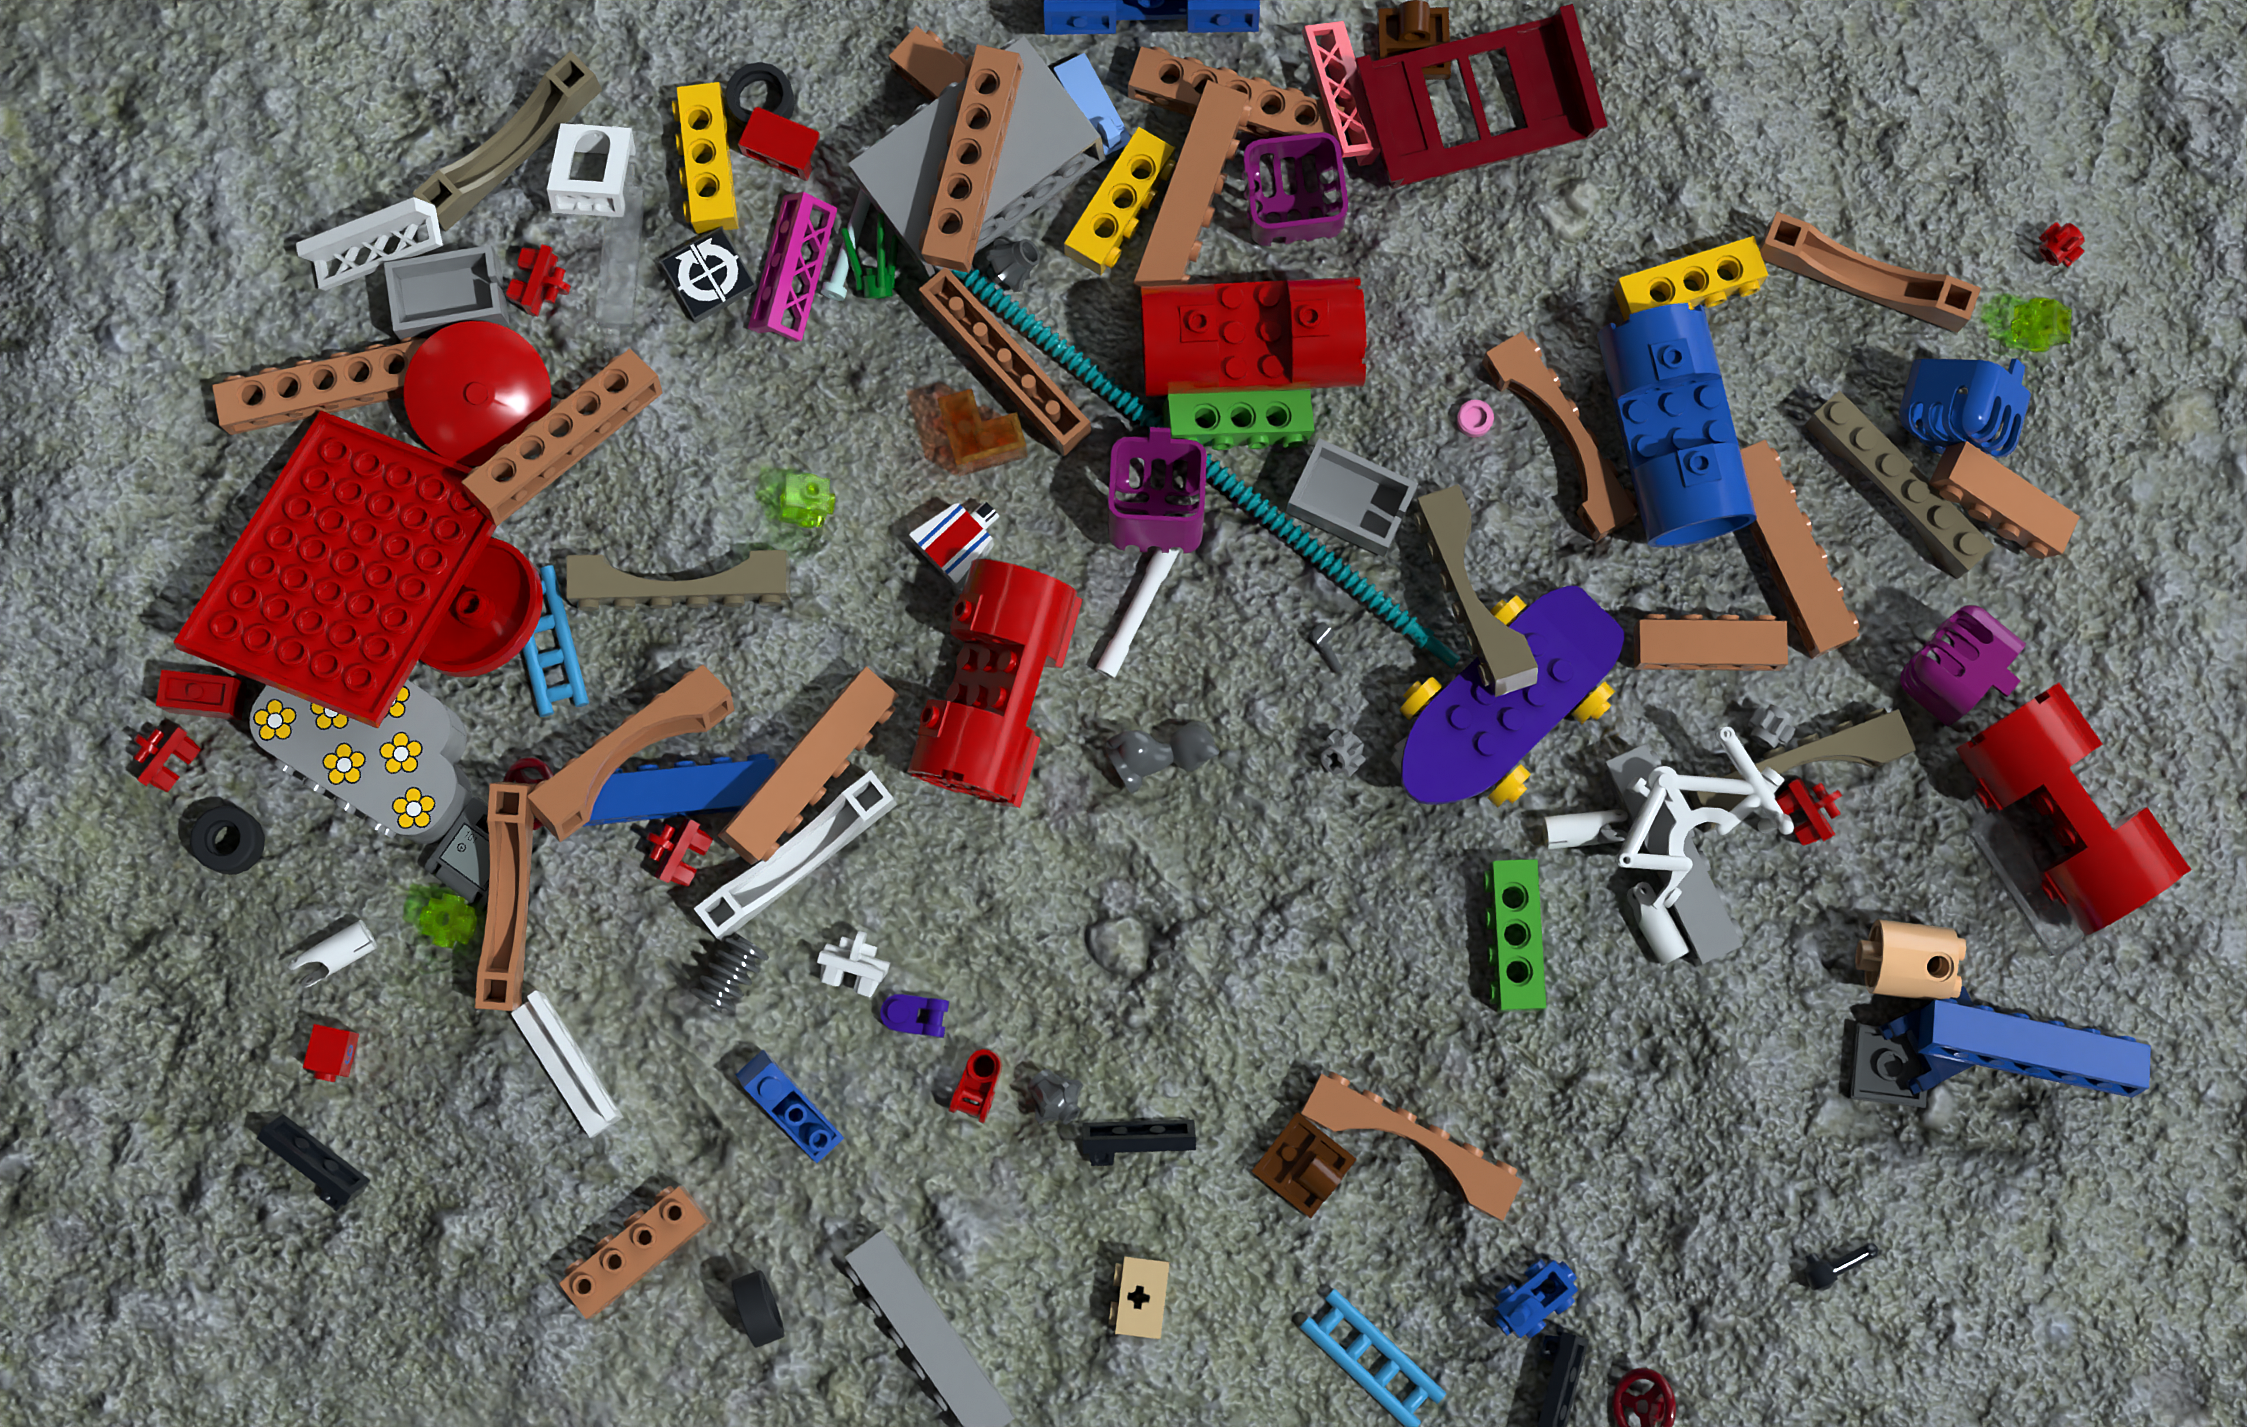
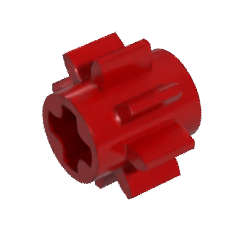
M2055 222L2039 236V239L2043 242L2039 246V253L2052 266H2058L2060 263H2063L2068 268L2085 252L2080 247L2085 242L2084 236L2071 223H2066L2061 227L2058 222Z

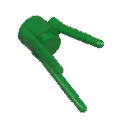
M879 213L877 215V268L866 269V276L862 274L847 228H842L841 234L856 278V290H864V299L893 297L892 289H895L894 276L899 239L896 235L892 236L888 268H885L884 214Z

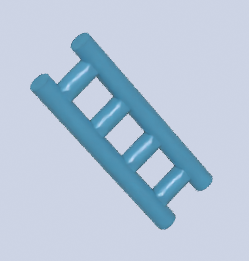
M552 565L540 568L543 594L547 596L551 614L540 617L534 633L522 649L540 717L553 715L552 702L573 697L575 707L589 704L555 569ZM555 628L560 648L539 654L534 634ZM564 662L569 683L547 688L542 668Z
M1334 1288L1325 1297V1300L1332 1306L1331 1310L1318 1324L1311 1317H1307L1299 1328L1403 1426L1418 1427L1421 1421L1413 1414L1427 1397L1438 1404L1447 1393ZM1343 1318L1360 1332V1335L1346 1350L1329 1335ZM1371 1344L1389 1359L1374 1376L1357 1361ZM1400 1370L1417 1385L1402 1403L1385 1388Z

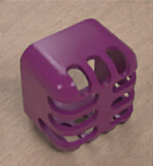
M1318 132L1253 141L1247 146L1244 152L1242 178L1244 179V196L1247 200V218L1250 220L1249 232L1256 243L1261 246L1270 247L1272 239L1275 237L1283 236V241L1286 245L1292 244L1296 240L1311 242L1319 237H1326L1328 240L1341 233L1348 211V196L1341 148L1338 140L1333 135ZM1266 153H1273L1276 195L1272 198H1267L1263 195L1260 178V156ZM1308 154L1315 155L1318 190L1314 193L1307 192L1304 187L1302 157ZM1285 157H1294L1297 192L1292 196L1287 195L1283 189L1281 159ZM1333 169V181L1323 184L1319 179L1320 175ZM1254 182H1256L1260 187L1259 191L1255 192ZM1336 189V201L1331 204L1324 203L1323 195ZM1255 201L1262 205V210L1259 213L1256 211ZM1317 208L1322 212V218L1309 219L1308 213L1311 209ZM1339 210L1337 215L1326 217L1328 213ZM1291 211H1297L1301 215V220L1288 222L1287 215ZM1275 213L1279 216L1280 223L1269 224L1266 218L1269 214Z
M1150 427L1149 438L1124 437L1117 440L1111 451L1108 500V537L1116 549L1125 551L1126 546L1136 545L1140 548V552H1147L1148 547L1158 546L1161 548L1162 553H1169L1170 548L1180 547L1183 549V554L1192 553L1199 547L1203 537L1207 461L1206 450L1202 444L1188 439H1171L1170 428ZM1134 457L1144 460L1143 486L1139 489H1133L1129 485L1130 459ZM1157 458L1166 461L1165 486L1161 490H1154L1151 487V462ZM1179 459L1185 460L1188 463L1187 484L1183 491H1176L1172 487L1173 462ZM1115 491L1128 494H1144L1149 497V500L1146 503L1123 502L1116 498ZM1199 494L1198 501L1192 505H1171L1165 502V498L1168 496H1194ZM1116 509L1128 512H1143L1147 515L1122 514ZM1193 513H1196L1195 515H1193V516H1191V517H1171V516H1165V515H1167V514H1193Z
M1976 605L1963 606L1935 630L1904 666L1900 674L1901 687L1910 697L1945 726L1949 727L1965 716L1991 686L2006 697L2011 694L2021 680L2008 670L2007 667L2023 650L2026 643L1983 608ZM1944 634L1951 639L1953 647L1941 640ZM1930 650L1939 657V664L1926 656Z

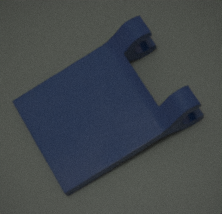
M1965 986L1961 987L1958 998L1950 997L1956 1000L1958 1005L1974 1006ZM1931 1002L1878 1027L1884 1040L1906 1033L1925 1071L1905 1081L1912 1095L1920 1091L1924 1092L1974 1066V1064L1918 1053L1920 1010Z

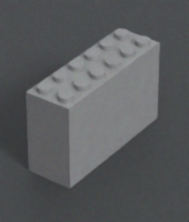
M1025 36L1017 41L1011 40L1000 48L1019 53L1024 69L975 254L1105 160L1100 134ZM967 77L960 83L953 82L941 91L938 99L931 104L925 103L917 107L912 112L909 120L900 126L894 125L887 129L880 141L871 147L865 146L853 155L852 161L848 163L859 187L877 211L884 214L886 223L929 280L944 267L927 264L921 254L922 251L919 250V239L922 230L928 229L931 218L928 215L929 201L932 194L937 195L940 185V181L937 180L938 167L941 160H946L948 155L947 134L949 127L956 125L959 112H956L957 96L960 90L965 91ZM993 83L985 84L981 88L980 93L984 95L990 94L996 89L997 85ZM977 118L972 122L970 128L980 129L986 125L988 119ZM969 152L965 154L961 163H973L977 159L978 153ZM957 188L953 192L952 198H964L968 194L969 188ZM956 221L947 223L943 228V233L952 234L956 232L960 223Z

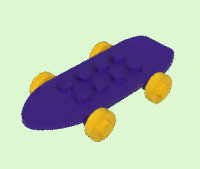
M1566 586L1555 589L1541 596L1521 615L1520 613L1527 607V604L1518 595L1513 597L1508 603L1502 599L1490 610V613L1506 626L1525 636L1538 665L1537 684L1495 697L1490 685L1484 686L1478 672V665L1481 663L1478 657H1476L1440 693L1439 691L1443 686L1434 677L1429 678L1423 685L1416 681L1404 693L1403 697L1407 701L1401 706L1399 711L1409 721L1421 711L1407 737L1401 761V782L1408 797L1417 803L1426 805L1448 804L1469 799L1495 785L1497 788L1487 798L1497 808L1506 799L1513 804L1528 789L1523 783L1531 773L1522 764L1511 774L1509 771L1579 702L1581 705L1571 715L1581 725L1590 716L1597 721L1612 706L1607 699L1615 690L1606 681L1595 691L1593 688L1615 665L1624 642V631L1582 588Z

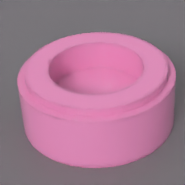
M1481 400L1467 401L1461 406L1457 415L1459 430L1464 435L1472 438L1485 435L1490 430L1494 421L1491 407Z

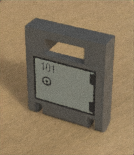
M473 797L429 858L424 869L429 873H433L441 864L442 867L435 877L470 903H474L479 894H482L483 896L476 907L485 912L488 907L489 834L479 826H483L487 821L488 804L479 797ZM534 837L532 840V846L537 841V839H535Z

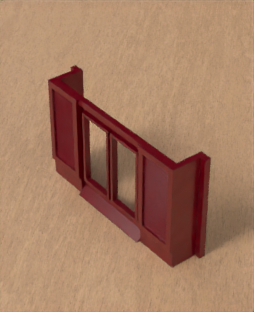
M1573 4L1559 7L1552 17L1373 62L1370 55L1355 59L1380 146L1383 167L1386 170L1391 189L1592 138L1600 129L1608 127ZM1504 49L1526 128L1491 137L1469 57ZM1457 60L1479 140L1444 149L1422 69Z

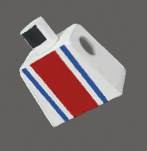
M985 501L971 514L959 503H955L912 531L909 537L911 543L959 591L965 584L972 560L985 559L993 548V538L986 529L999 518V515Z

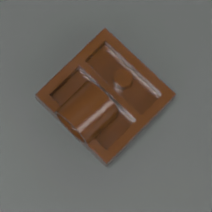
M1410 0L1401 3L1398 8H1378L1379 60L1450 42L1449 7L1430 8L1429 3L1425 1ZM1451 62L1423 68L1424 79H1450Z
M1297 1112L1251 1172L1311 1219L1357 1159Z

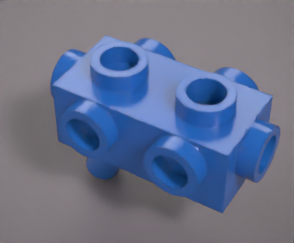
M1539 1259L1524 1271L1528 1278L1516 1287L1511 1282L1495 1295L1499 1302L1493 1306V1309L1497 1312L1493 1320L1506 1336L1513 1332L1517 1338H1522L1526 1335L1530 1339L1546 1326L1543 1319L1555 1311L1559 1315L1575 1302L1572 1295L1578 1291V1288L1573 1282L1577 1277L1564 1261L1557 1264L1555 1260L1550 1259L1545 1263L1542 1259ZM1546 1279H1550L1554 1283V1290L1549 1294L1544 1293L1541 1289L1542 1282Z

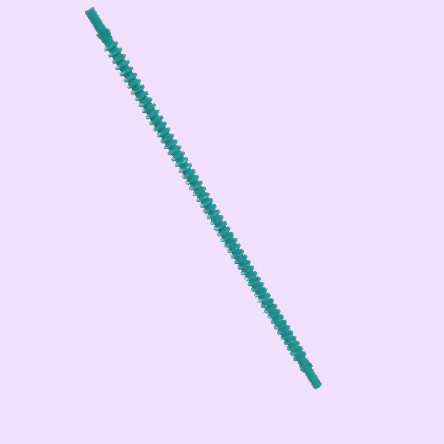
M970 269V273L958 270L951 271L955 277L964 281L966 288L972 287L973 294L980 293V300L987 299L989 307L995 305L997 313L1004 312V319L1011 318L1013 326L1019 324L1020 332L1028 331V338L1035 337L1037 345L1044 344V351L1051 350L1052 357L1059 356L1061 364L1068 363V370L1075 369L1076 376L1083 375L1085 383L1092 382V389L1099 388L1101 396L1107 394L1109 402L1116 401V408L1123 407L1125 415L1131 413L1133 421L1140 420V427L1147 426L1149 428L1148 433H1150V427L1164 428L1163 416H1155V409L1149 411L1147 403L1140 404L1138 396L1131 397V390L1124 391L1122 383L1116 385L1114 377L1107 378V371L1100 372L1098 364L1092 366L1090 358L1083 359V352L1076 353L1074 345L1068 347L1066 339L1059 340V333L1052 334L1050 326L1043 327L1042 320L1035 321V314L1028 315L1026 307L1019 308V301L1011 302V295L1004 296L1002 288L995 289V282L988 283L987 276L980 277L978 269L974 271ZM1212 454L1207 455L1206 479L1213 478V485L1220 484L1222 492L1228 490L1230 498L1237 497L1238 505L1244 503L1246 511L1253 510L1255 518L1258 516L1262 517V524L1268 522L1271 525V531L1277 529L1279 537L1286 536V543L1293 542L1295 544L1294 549H1302L1304 557L1310 555L1312 557L1311 563L1317 561L1320 564V570L1326 568L1328 576L1335 575V582L1342 581L1344 589L1350 587L1353 590V596L1359 594L1361 596L1360 602L1368 601L1369 609L1375 607L1377 615L1384 614L1386 622L1389 620L1393 621V628L1400 627L1402 629L1401 634L1405 635L1407 633L1410 635L1419 648L1425 647L1451 669L1454 668L1461 657L1434 637L1433 634L1435 632L1419 625L1416 622V616L1410 618L1408 610L1401 611L1399 603L1396 605L1391 603L1392 597L1385 598L1383 590L1377 592L1374 583L1371 585L1366 583L1367 577L1359 578L1358 570L1352 572L1350 564L1345 566L1342 564L1343 559L1341 557L1338 559L1334 558V551L1328 553L1325 550V544L1319 546L1317 538L1313 540L1309 538L1310 532L1303 533L1301 525L1294 526L1292 518L1289 520L1284 518L1285 512L1279 514L1276 511L1277 506L1270 507L1268 499L1264 501L1260 499L1261 493L1254 494L1252 486L1246 488L1244 480L1237 481L1235 473L1228 474V467L1221 468L1219 460L1213 462L1211 460Z

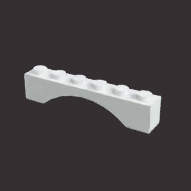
M870 770L843 791L804 829L778 848L768 861L764 862L762 860L737 878L723 885L696 906L694 910L715 937L723 942L897 805L896 801L872 770Z

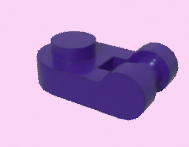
M894 994L883 1002L880 1010L881 1019L890 1030L896 1032L944 1038L946 1027L942 1026L944 1012H948L950 1001ZM919 1009L929 1010L927 1024L917 1023Z

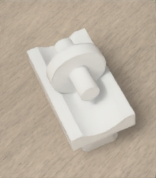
M863 931L857 933L855 940L842 936L839 947L827 943L824 950L820 951L817 963L822 964L820 981L822 983L839 986L845 971L856 974L857 978L853 991L867 997H871L874 994L879 983L887 975L890 962L874 958L878 947L865 944L867 933Z

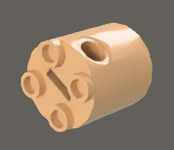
M1878 919L1871 927L1868 941L1859 940L1856 948L1855 965L1857 970H1865L1866 989L1870 994L1929 1001L1950 999V997L1958 998L1962 987L1961 976L1957 975L1959 961H1963L1965 958L1966 940L1965 938H1958L1953 928ZM1933 957L1932 965L1927 969L1928 961Z

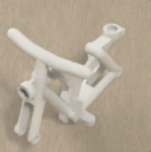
M1731 727L1718 728L1715 732V737L1726 751L1743 780L1677 775L1676 771L1672 768L1661 766L1655 768L1649 775L1648 783L1650 790L1645 787L1647 781L1642 777H1635L1626 787L1631 793H1640L1645 797V800L1619 853L1616 855L1615 862L1618 866L1626 868L1670 871L1667 884L1650 904L1657 910L1662 905L1667 908L1671 907L1682 893L1677 886L1693 865L1692 860L1686 857L1683 852L1684 840L1688 832L1696 825L1704 822L1716 823V832L1719 835H1725L1757 807L1762 806L1768 817L1759 821L1758 829L1760 832L1769 833L1778 828L1782 834L1788 835L1794 830L1790 816L1783 813L1774 795L1775 791L1784 782V778L1768 766L1760 773ZM1680 790L1748 796L1730 812L1721 808L1701 807L1691 811ZM1664 801L1676 821L1668 837L1667 855L1638 853Z

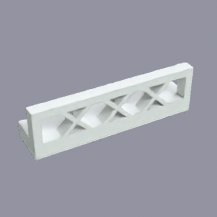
M415 197L296 243L298 257L314 262L318 287L325 291L384 269L385 262L409 259L443 246L435 205ZM426 224L429 239L420 243L412 240L418 227ZM396 235L401 240L395 252L388 255L383 249L388 239ZM367 247L372 251L365 264L359 266L354 263L361 248ZM338 258L342 261V264L336 275L329 277L326 262Z
M536 990L527 996L529 1001L511 1012V1015L589 1138H593L622 1119L623 1115L545 993Z

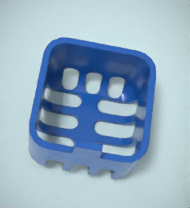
M2016 358L2011 359L2008 371L1996 363L1985 360L1915 359L1911 366L1900 405L1899 421L1902 427L1908 430L1916 439H1919L1933 453L1943 455L1947 446L1968 441L1987 455L1991 454L1995 458L2007 457L2015 450L2018 444L2031 397L2030 391L2022 385L2025 366ZM1962 388L1968 389L1967 394H1958V391ZM2003 424L2000 436L1995 440L1996 433L2000 425Z

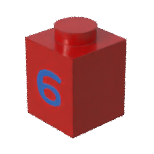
M314 1024L303 1068L314 1070L313 1078L335 1082L337 1075L349 1078L359 1033Z

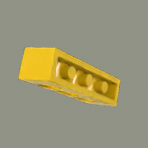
M714 82L677 87L678 100H672V108L675 122L680 121L682 133L676 134L678 154L684 155L685 167H680L679 172L682 189L688 188L689 201H683L686 223L692 222L696 234L712 232L720 227H723L724 230L739 229L724 94L720 83ZM699 120L709 122L704 129L695 130L692 128ZM709 153L713 155L707 163L700 164L696 162V159L701 154ZM706 187L716 188V192L710 197L699 196L700 192Z
M1138 127L1064 242L1065 255L1100 276L1106 267L1112 269L1121 255L1122 250L1119 247L1125 237L1131 239L1139 227L1140 220L1137 218L1144 208L1149 210L1156 201L1159 191L1156 190L1162 179L1168 181L1177 165V162L1174 161L1175 147ZM1137 169H1145L1150 173V176L1146 179H1137L1132 173ZM1119 198H1127L1132 204L1122 209L1116 207L1114 202ZM1100 227H1109L1114 233L1107 238H1101L1095 234V231Z
M1751 236L1618 278L1613 291L1624 321L1630 319V314L1654 307L1688 303L1689 309L1693 310V307L1706 304L1707 308L1724 303L1728 296L1739 293L1740 297L1752 295L1761 289L1760 286L1768 277V272L1755 237ZM1717 270H1728L1732 274L1733 280H1723L1718 275ZM1683 281H1695L1699 286V291L1688 290ZM1658 290L1665 295L1666 301H1655L1650 296V291Z

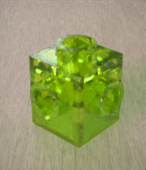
M2032 298L2027 304L2014 306V319L2011 321L2013 341L2027 347V350L2030 352H2046L2051 346L2070 344L2072 309L2055 299L2050 300L2048 298Z
M787 473L780 493L779 522L797 524L802 528L823 527L827 514L832 515L835 507V493H830V479L811 473L801 475Z
M443 893L442 900L430 897L428 906H423L419 918V926L423 927L421 934L432 938L431 945L453 949L454 943L468 945L469 937H472L475 932L477 916L475 915L476 909L464 904V897ZM445 913H448L450 920L448 924L442 926Z

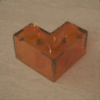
M972 388L937 398L959 477L1028 457L1027 445L1017 412L982 422Z

